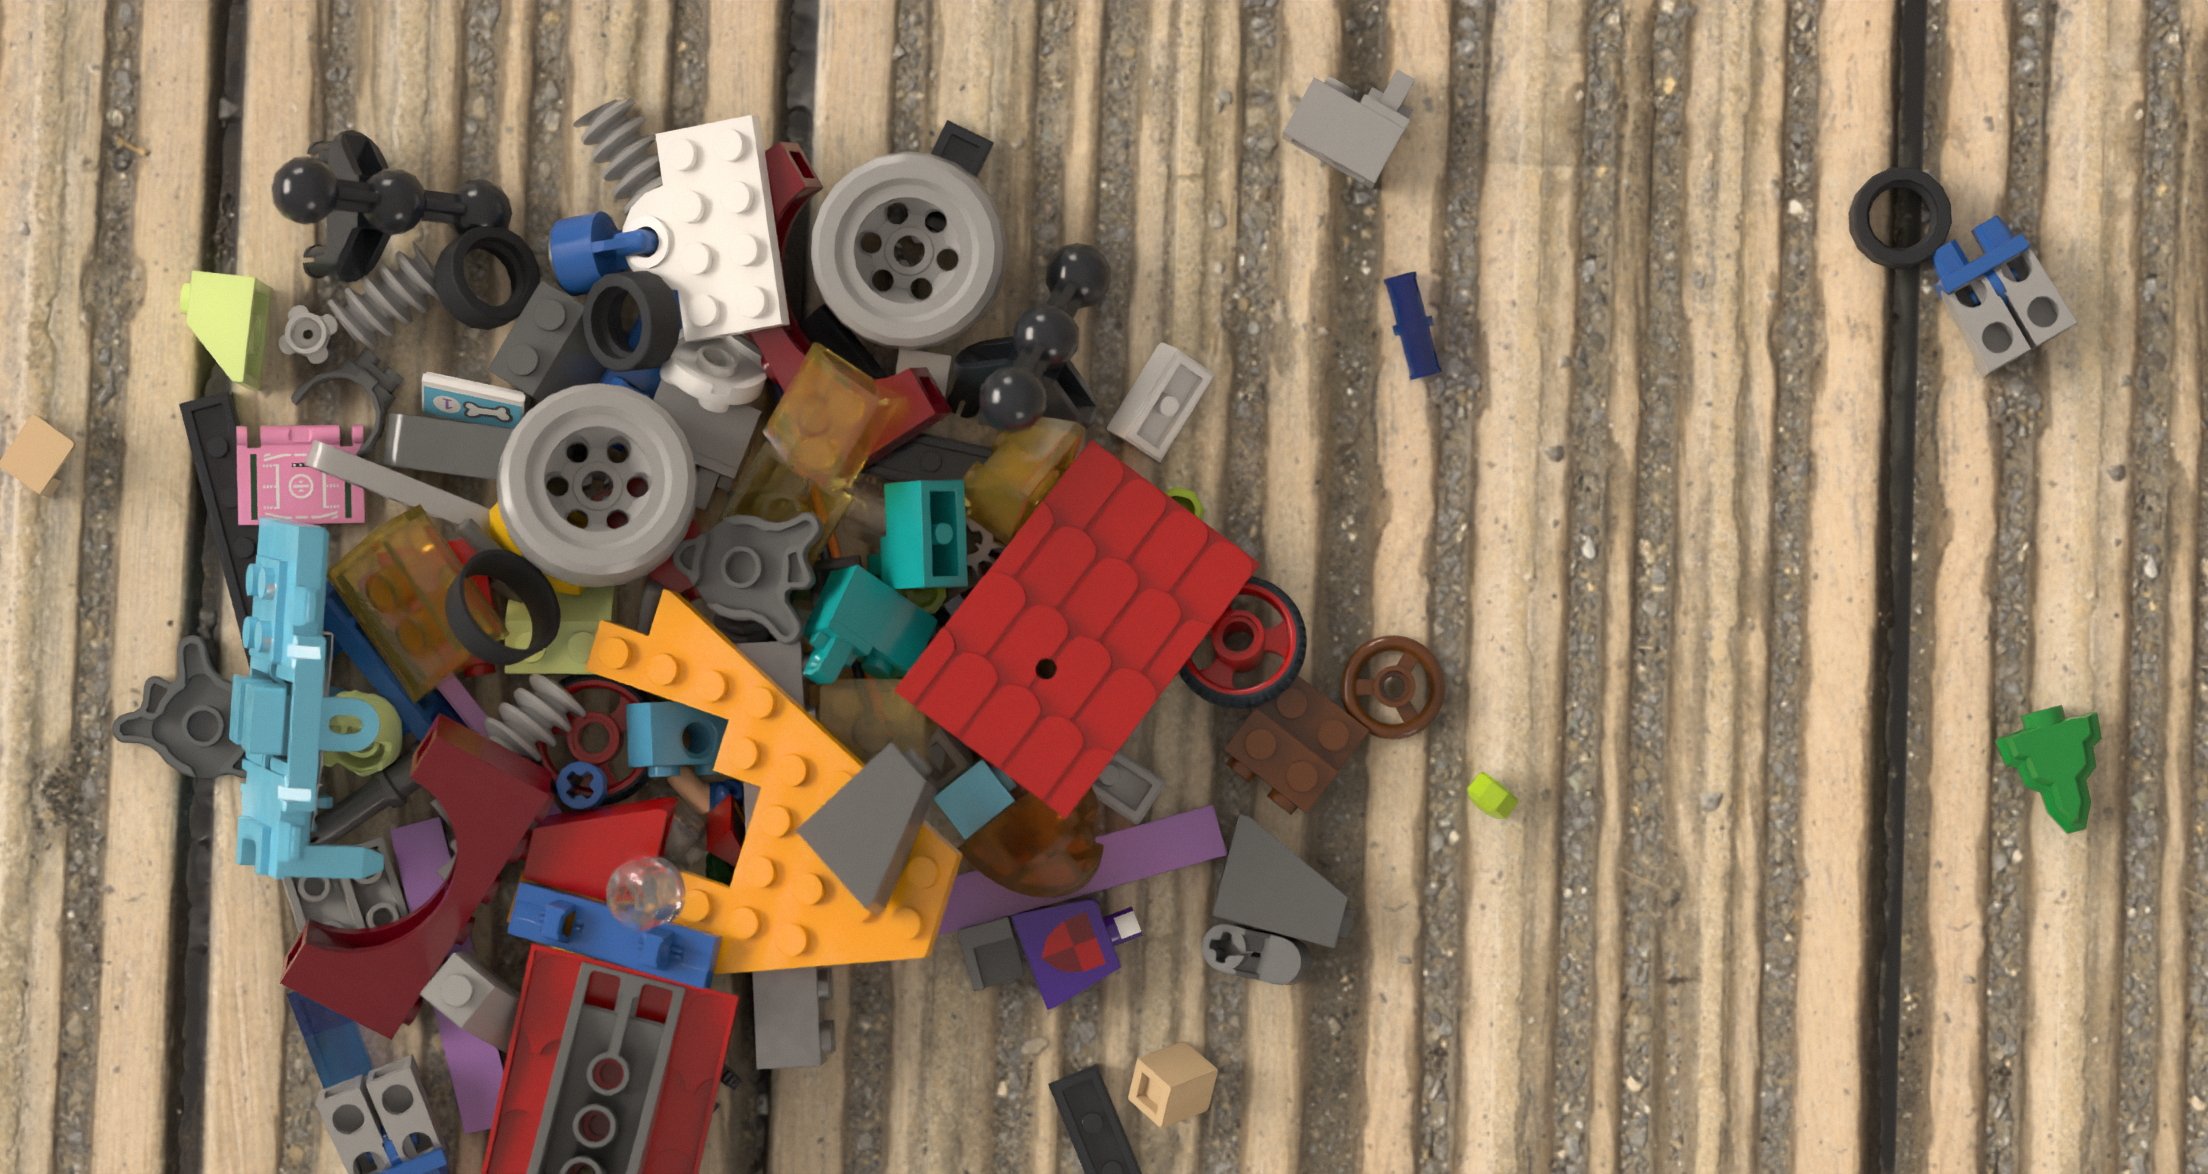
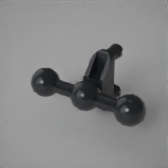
M354 130L342 131L335 136L333 141L312 143L307 150V154H319V157H296L286 162L275 173L271 187L273 203L283 217L303 225L314 224L327 217L326 245H311L305 249L303 258H315V261L303 263V269L309 277L323 278L325 276H333L336 280L344 283L356 282L365 275L367 276L380 260L391 235L404 234L412 230L420 221L448 224L458 237L469 229L479 226H501L509 229L512 217L510 199L500 186L487 180L476 179L463 183L453 193L425 190L415 175L402 169L389 168L379 147L369 137Z
M1074 243L1060 248L1053 254L1047 264L1046 285L1051 292L1048 301L1027 309L1016 321L1013 336L979 341L958 353L953 365L957 378L951 394L947 398V403L954 414H956L960 402L965 401L960 417H975L980 408L991 425L998 431L1009 433L1027 431L1038 423L1041 418L1046 419L1051 424L1041 443L1042 452L1046 456L1051 457L1055 445L1058 443L1060 448L1055 460L1065 462L1072 458L1081 431L1089 429L1094 424L1097 415L1093 394L1070 359L1077 352L1079 343V328L1074 320L1078 309L1094 306L1109 290L1111 267L1101 252L1092 245Z

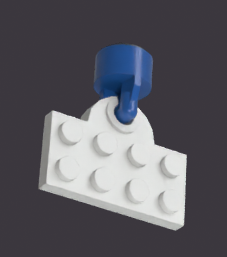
M749 115L657 133L656 141L663 186L645 193L631 207L623 230H618L612 218L607 213L600 211L559 219L550 231L548 238L550 266L558 285L570 296L588 294L593 284L606 274L621 273L629 269L633 271H649L660 276L672 290H678L686 342H698L790 325L759 116Z

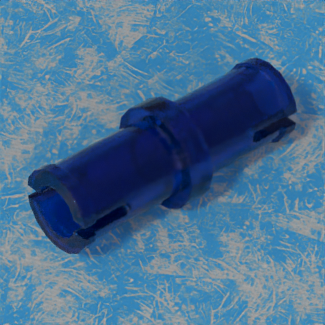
M1416 271L1383 280L1384 285L1387 287L1396 325L1391 327L1394 336H1400L1410 380L1443 372L1442 367L1439 365L1430 327L1434 326L1432 315L1426 316L1416 278Z

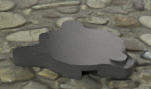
M810 512L801 513L789 521L779 523L770 522L756 516L734 515L725 517L724 521L713 526L708 532L704 531L696 538L681 541L674 550L673 563L676 569L686 575L692 585L697 587L701 597L707 603L706 606L716 614L734 620H754L759 622L771 632L778 642L785 645H793L802 639L805 627L791 604L789 597L792 591L809 590L815 584L816 578L808 559V552L822 536L824 530L823 522L818 515Z
M187 636L177 646L178 678L173 682H169L160 676L149 677L144 684L141 707L134 712L119 716L113 723V735L122 743H140L151 747L159 753L168 765L181 774L201 778H213L223 775L246 778L247 771L242 769V758H244L245 754L242 744H235L229 739L233 682L224 678L214 668L206 641L200 636Z

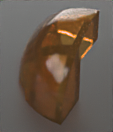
M1091 786L1066 819L1031 792H1027L957 849L982 874L1009 890L1041 898L1066 896L1085 887L1092 880L1101 863L1104 845L1095 842L1094 821L1101 815L1100 806Z

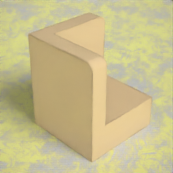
M32 414L0 459V468L39 495L51 498L62 482L55 475L72 453L76 444L72 439L51 426L48 420L39 415Z
M1182 1041L1137 1058L1128 1099L1162 1129L1208 1110L1218 1069L1190 1044Z

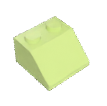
M192 270L191 283L184 282L180 295L181 314H187L186 324L233 382L249 390L260 391L272 288L255 277Z
M617 586L602 588L586 587L579 595L555 591L561 613L560 627L556 638L542 651L517 664L506 665L505 674L597 675L586 671L585 668L600 620H609L617 623ZM508 599L505 619V645L516 649H527L532 639V622L524 602L519 603Z

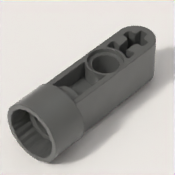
M389 412L383 464L497 480L499 460L514 428ZM581 444L571 445L567 450V457L575 463L584 462L586 459V447ZM552 478L547 483V490L553 496L560 497L568 491V484L562 478Z

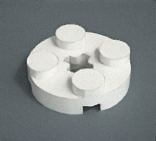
M680 329L678 344L670 359L663 363L660 369V376L664 381L676 385L689 395L698 398L699 404L704 409L715 413L726 412L730 405L746 404L757 399L762 393L767 374L760 361L763 354L748 340L739 335H731L698 342H686L683 329Z

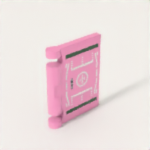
M352 424L351 438L353 446H340L339 425L260 426L261 448H247L248 428L247 426H236L238 525H259V517L286 518L307 524L365 523L363 488L304 465L314 440L356 456L360 446L363 444V424Z

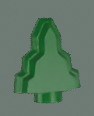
M2062 705L2020 716L2024 727L2023 730L1995 740L2004 765L2016 768L2024 787L2041 794L2046 813L2066 834L2086 829L2091 805L2086 780L2096 768L2094 746L2102 739L2097 712L2065 717Z

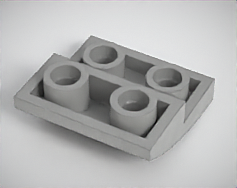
M383 836L354 845L363 846L385 855L384 870L366 878L285 877L282 879L299 934L309 918L333 927L361 929L385 925L408 915Z

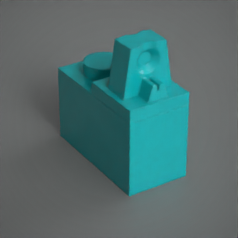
M964 480L911 481L884 484L886 537H880L881 553L867 554L868 572L872 575H881L882 582L894 590L968 586Z
M859 565L831 571L805 625L804 636L810 639L809 644L813 646V650L803 675L818 685L830 684L835 682L843 667H851L856 659L862 663V670L876 679L889 680L905 676L924 652L938 620Z

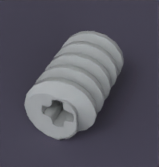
M634 98L619 101L612 100L593 109L573 123V127L576 128L589 126L581 137L584 145L600 144L592 154L594 163L611 162L602 173L603 179L608 182L621 180L613 190L615 199L632 197L623 209L624 215L629 214L631 207L645 193L663 186L661 173L657 169L660 165L658 153L649 155L647 149L656 140L655 134L638 137L636 132L646 121L645 117L640 116L628 119L626 113L636 103Z
M414 241L412 243L416 257L411 259L401 251L396 252L395 256L399 266L397 271H394L384 263L379 264L378 268L382 281L377 283L365 275L361 279L365 291L363 295L358 294L349 287L345 288L344 292L348 303L346 307L341 306L332 299L327 302L342 326L357 343L360 341L368 348L374 350L379 346L376 329L391 338L396 334L393 317L408 326L413 322L410 305L425 314L430 310L427 293L441 301L435 288V268Z
M533 673L529 677V682L534 694L523 688H517L514 691V697L519 708L508 703H502L499 706V712L504 723L488 717L484 720V727L489 736L488 739L520 756L525 755L539 762L542 757L536 743L540 740L554 747L557 742L551 728L555 725L570 732L572 727L566 713L571 711L584 718L586 712L573 696L554 679H548Z

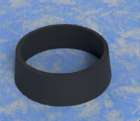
M490 549L475 554L461 569L446 593L445 611L454 635L470 653L485 662L503 666L517 664L548 647L559 631L561 613L553 587L535 565L516 553L501 549ZM476 575L489 576L505 583L517 593L524 602L532 622V639L527 649H516L503 645L481 629L471 615L464 594L465 578Z

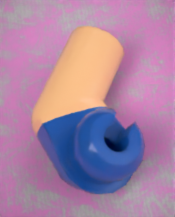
M681 766L680 776H670L667 779V782L697 814L702 816H708V813L730 794L735 797L740 807L743 804L744 788L741 783L733 779H726L725 782L703 783L698 776H695V773L689 766Z

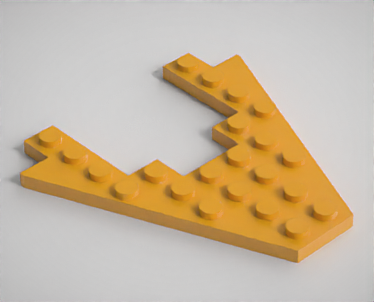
M663 589L649 634L609 620H600L585 670L728 719L729 721L713 771L761 787L731 885L729 886L689 871H682L667 918L664 919L644 911L643 913L722 936L713 974L930 957L963 854L924 819L886 909L878 917L867 911L795 831L866 765L677 591ZM524 871L521 872L519 882L528 881L553 889H557L560 891H564L567 893L589 898L592 900H596L599 902L610 904L608 901L600 900L579 893L571 892L568 890L522 878ZM519 882L506 920L509 923L515 905ZM576 912L567 916L564 929L565 936L570 937ZM551 946V948H553V949H557V950H561V951H565V952H569V953L581 955V956H584V957L592 958V957H589V956H585V955H582V954H578V953H575V952H571V951H568V950H564V949H560V948Z

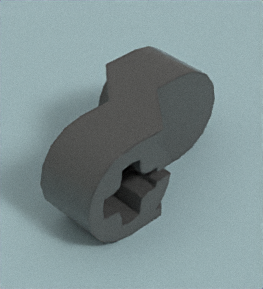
M1219 924L1214 926L1206 933L1202 943V952L1205 960L1216 970L1271 984L1294 985L1300 983L1308 976L1312 966L1310 951L1303 942L1282 934L1253 929L1243 925ZM1254 952L1261 953L1260 957L1253 956Z

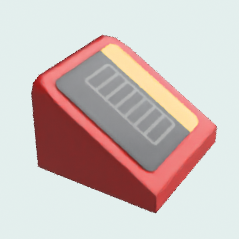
M730 794L708 813L706 851L736 868L746 837V825L743 811L735 797Z

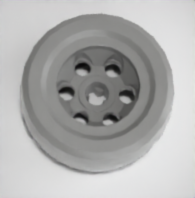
M903 151L877 156L858 165L833 186L820 205L812 227L810 261L814 282L825 305L843 326L863 340L888 349L920 350L941 346L964 335L985 316L998 297L1005 278L1009 246L1001 213L991 194L974 175L955 162L930 153ZM894 203H901L908 210V217L902 224H893L887 217V211ZM936 211L943 213L946 218V226L939 233L929 231L925 222L928 214ZM868 232H875L881 238L882 245L879 251L869 254L861 247V239ZM906 237H912L915 244L922 243L924 245V256L919 255V258L922 260L915 266H911L908 260L899 261L897 257V247L904 248L900 242ZM944 249H952L958 255V264L952 270H944L938 265L937 257ZM879 270H887L893 276L894 283L887 291H880L873 285V276ZM918 278H925L932 285V292L926 299H917L911 293V285Z
M601 383L572 386L548 396L529 410L509 436L499 460L496 482L500 515L510 539L524 557L551 577L571 585L592 588L624 585L648 575L667 561L686 536L696 511L699 488L695 457L684 432L671 415L648 396L623 386ZM615 444L623 445L628 451V458L618 464L611 462L607 457V449ZM571 445H584L588 450V458L581 463L572 462L567 457V450ZM552 478H562L567 482L568 491L563 496L555 497L547 490V483ZM631 479H643L647 483L648 492L638 498L631 496L626 488L627 483ZM593 480H600L604 482L603 489L610 487L612 493L610 496L604 497L603 501L596 502L591 501L590 497L587 498L582 490L590 489ZM578 511L587 517L588 525L584 529H580L566 521L567 517L571 513ZM621 512L627 517L628 523L617 529H611L608 527L606 520L612 513Z

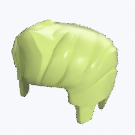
M353 690L352 692L343 691L334 696L357 698L366 701L378 714L380 728L373 743L361 751H324L322 767L324 765L332 767L334 764H339L347 770L365 777L385 769L396 761L402 748L403 732L402 720L395 707L385 697L362 693L358 690ZM336 715L331 718L329 728L334 733L354 734L360 730L361 721L356 716Z

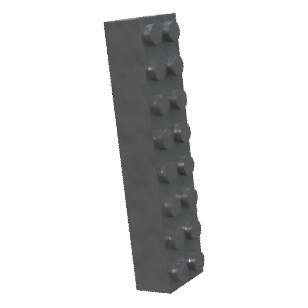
M800 640L793 645H785L780 642L737 644V647L821 724L819 705L810 704L809 685H815L816 683L803 675L812 652H807L806 643ZM743 781L747 834L761 787ZM822 966L752 971L757 1069L822 1066L827 1062V1054H833V1051H836L834 1020H825L824 1001L833 999L832 967L822 968Z

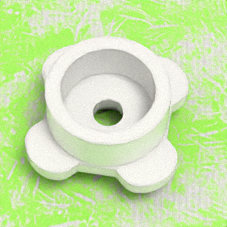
M303 305L294 306L288 312L289 321L285 327V334L279 338V348L287 355L298 353L306 356L313 364H321L329 356L327 345L330 336L337 332L338 323L329 314L318 316L309 313L308 309ZM306 330L313 332V337L309 340L304 338Z

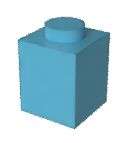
M982 759L934 797V801L964 839L967 840L1016 801L1010 794V791L1017 785L1003 771L994 765L989 767Z

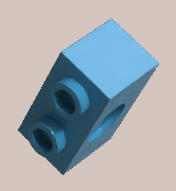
M679 702L626 704L628 768L648 767L649 777L680 776V766L695 765V776L722 775V773L713 771L729 721L728 719ZM685 728L688 730L691 739L688 750L684 747L682 741V734Z

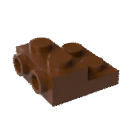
M1298 675L1288 689L1282 692L1280 696L1254 708L1223 750L1231 756L1225 764L1249 783L1257 776L1272 787L1267 797L1290 815L1297 808L1307 813L1370 730Z

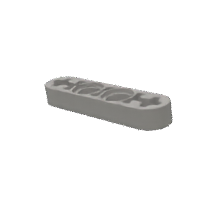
M316 440L313 441L304 465L458 527L464 520L471 518L489 534L491 509Z

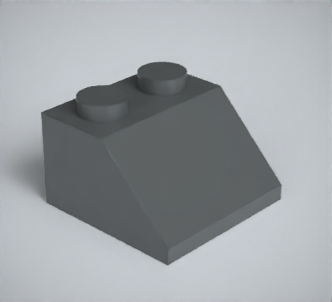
M541 280L487 370L541 402L548 396L572 386L599 383L607 368L603 367L593 356L585 339L582 318L584 305ZM623 330V333H624L625 338H626V336L628 335V333Z

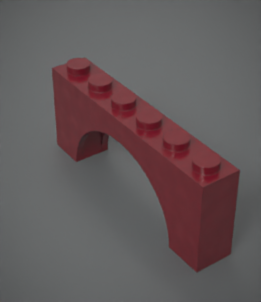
M778 142L765 151L790 325L744 334L749 339L755 340L763 354L760 361L765 373L775 384H780L789 400L786 403V408L790 417L799 428L807 431L815 445L812 448V454L819 467L825 473H831L833 479L853 477L953 412L927 367L908 368L899 374L882 379L858 376L828 360L814 347L800 328L793 314L786 291L784 277L785 251L789 234L797 216L806 203L824 187L798 143Z
M440 713L413 754L410 778L421 784L439 801L451 821L456 839L457 853L446 879L430 899L418 909L385 925L371 928L346 929L322 924L309 918L284 958L280 984L391 1040L402 1023L407 1026L412 1024L423 1003L420 993L449 958L446 955L453 944L456 943L461 946L466 941L475 922V917L472 915L480 902L485 905L491 902L501 883V877L498 874L506 862L514 864L519 859L528 840V836L525 835L533 820L538 823L544 820L555 797L550 793L551 771Z

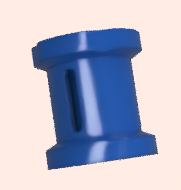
M581 761L570 763L558 775L557 792L561 800L572 808H595L604 801L608 794V778L604 771L595 764ZM575 774L584 777L592 774L594 777L590 783L594 793L590 798L586 795L573 796L572 792L575 790L576 785L571 779Z

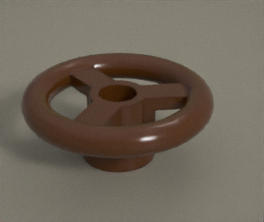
M1387 635L1366 642L1352 654L1342 674L1341 695L1347 713L1370 730L1369 734L1383 739H1403L1421 732L1436 718L1444 701L1445 679L1438 660L1427 647L1408 637ZM1386 651L1404 652L1397 666H1388L1382 669L1375 679H1358L1362 667L1373 656ZM1418 661L1427 673L1430 687L1427 702L1419 714H1417L1410 702L1416 690L1415 679L1411 672ZM1390 677L1400 679L1403 684V691L1398 697H1391L1384 691V683ZM1357 695H1375L1381 704L1396 708L1403 723L1388 724L1374 719L1363 709Z

